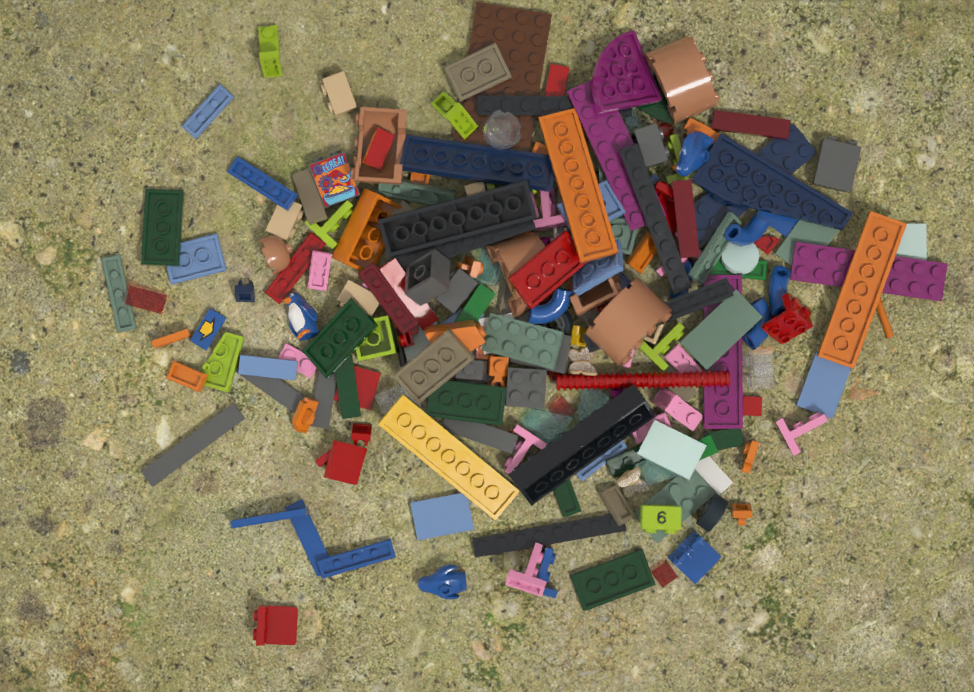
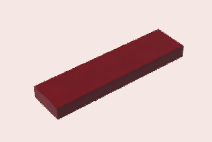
M714 110L712 130L788 140L791 120Z
M692 180L672 181L680 257L700 256Z
M374 263L358 273V276L403 336L419 325L418 321Z

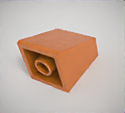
M474 320L425 327V335L430 343L449 328L470 352L485 343V330L480 322L476 324Z

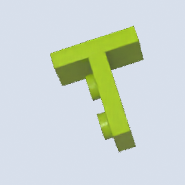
M278 26L258 27L259 60L264 78L283 76Z
M445 91L430 103L464 140L478 127L459 102L456 103Z
M678 134L669 136V141H667L669 152L674 154L673 165L680 161L679 154L682 149ZM698 169L685 177L679 174L668 176L665 178V181L672 185V181L692 179Z
M347 200L322 227L316 223L309 225L308 220L305 221V224L334 250L338 244L328 233L331 232L333 234L340 227L339 222L343 218L346 220L353 213L352 208L354 206Z
M678 322L653 349L645 342L639 349L661 371H664L669 365L658 354L664 355L670 348L668 344L673 339L677 341L684 334L682 330L685 327Z

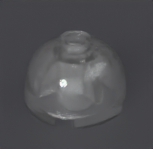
M497 110L484 122L483 136L491 147L506 150L517 144L521 139L522 134L520 135L519 130L521 125L510 112L504 113L500 112L501 110Z

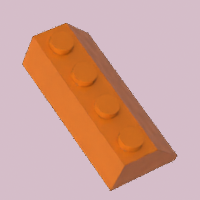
M364 188L331 258L360 272L372 263L377 266L385 249L378 220L382 217L390 216L395 208L401 209L402 206Z

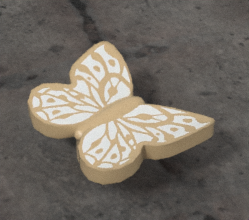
M587 347L582 348L580 352L571 349L568 360L572 364L569 366V372L571 374L581 375L582 373L584 375L596 376L597 370L590 362L595 352L589 353Z
M639 467L624 472L616 481L619 487H624L622 492L626 498L633 497L635 492L643 493L651 490L650 484L646 480L639 478L641 474Z

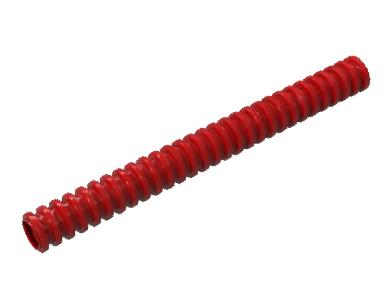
M697 370L694 373L692 371L689 373L686 371L683 373L677 371V373H674V371L668 373V371L656 373L654 371L653 373L647 372V374H644V372H641V374H638V372H635V374H632V372H629V374H626V372H623V374H620V372L608 374L606 372L603 375L599 373L596 376L584 375L582 373L581 375H572L571 373L566 375L565 373L563 375L557 374L556 389L558 391L560 389L572 391V389L578 390V388H581V390H584V388L588 390L590 388L594 390L596 388L600 390L602 388H606V390L608 388H612V390L618 388L620 390V388L625 389L633 384L638 389L639 387H642V389H645V387H648V389L660 387L662 389L663 387L669 388L670 386L672 388H675V386H678V388H681V386H684V388H687V386H690V388H693V386H696V388H699V386L711 388V386L717 387V385L729 387L730 372L729 370H726V372H723V370H720V372L716 370L714 372L710 370L708 372L704 370L699 372Z

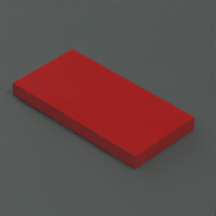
M563 231L507 279L528 308L533 309L587 262L580 264L574 240L567 231Z

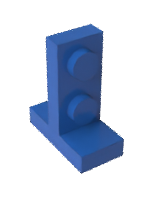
M550 547L545 548L537 575L538 579L547 581V583L551 572H548L549 564L553 565L556 554L553 553L554 549ZM545 586L543 595L556 598L558 590Z

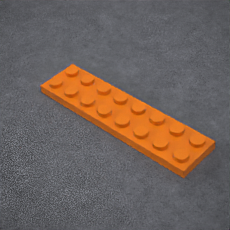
M575 108L539 117L538 121L580 264L615 255L618 253L617 245Z
M869 211L819 348L818 357L852 369L855 368L904 234L906 223Z

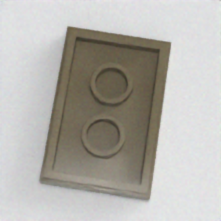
M496 43L444 67L460 102L512 78Z

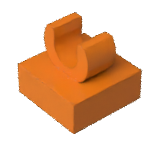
M731 503L732 517L737 518L738 525L746 526V518H752L751 504Z

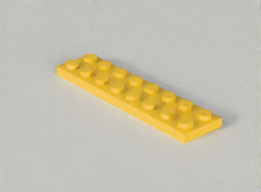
M404 394L399 397L378 422L379 426L494 520L501 515L520 492L518 488Z

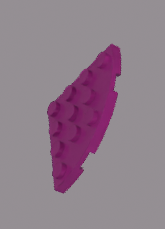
M635 30L626 32L611 41L603 49L596 61L592 77V90L598 114L657 103L662 100Z

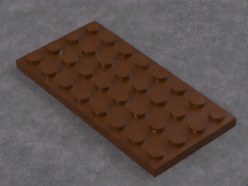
M476 2L468 55L496 43L512 78L460 102L478 127L465 140L455 130V142L529 152L535 116H478V96H539L552 14Z

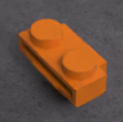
M691 117L683 128L687 131L686 136L691 131H696L713 138L712 146L720 135L712 130V128Z
M464 256V261H458L456 268L464 269L463 272L467 275L477 278V275L482 274L484 264L473 257Z
M309 397L300 400L292 420L294 430L307 434L310 425L313 424L315 419L314 416L319 401Z

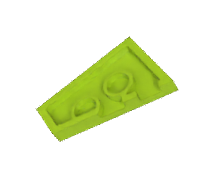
M228 332L224 333L214 348L212 355L204 363L200 371L208 375L204 386L230 393L245 337Z

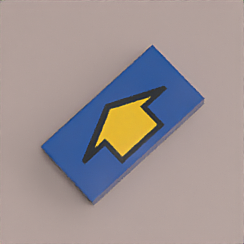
M210 308L190 341L207 351L227 318Z

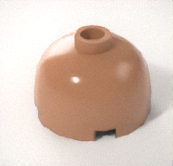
M275 235L258 239L259 244H264L261 246V249L269 267H274L272 274H277L286 269L290 263L289 253H292L289 242L284 243L281 237Z

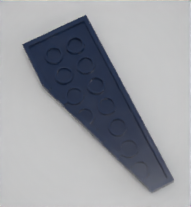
M722 133L709 151L708 160L699 167L692 179L693 184L723 202L838 230L844 229L853 212Z

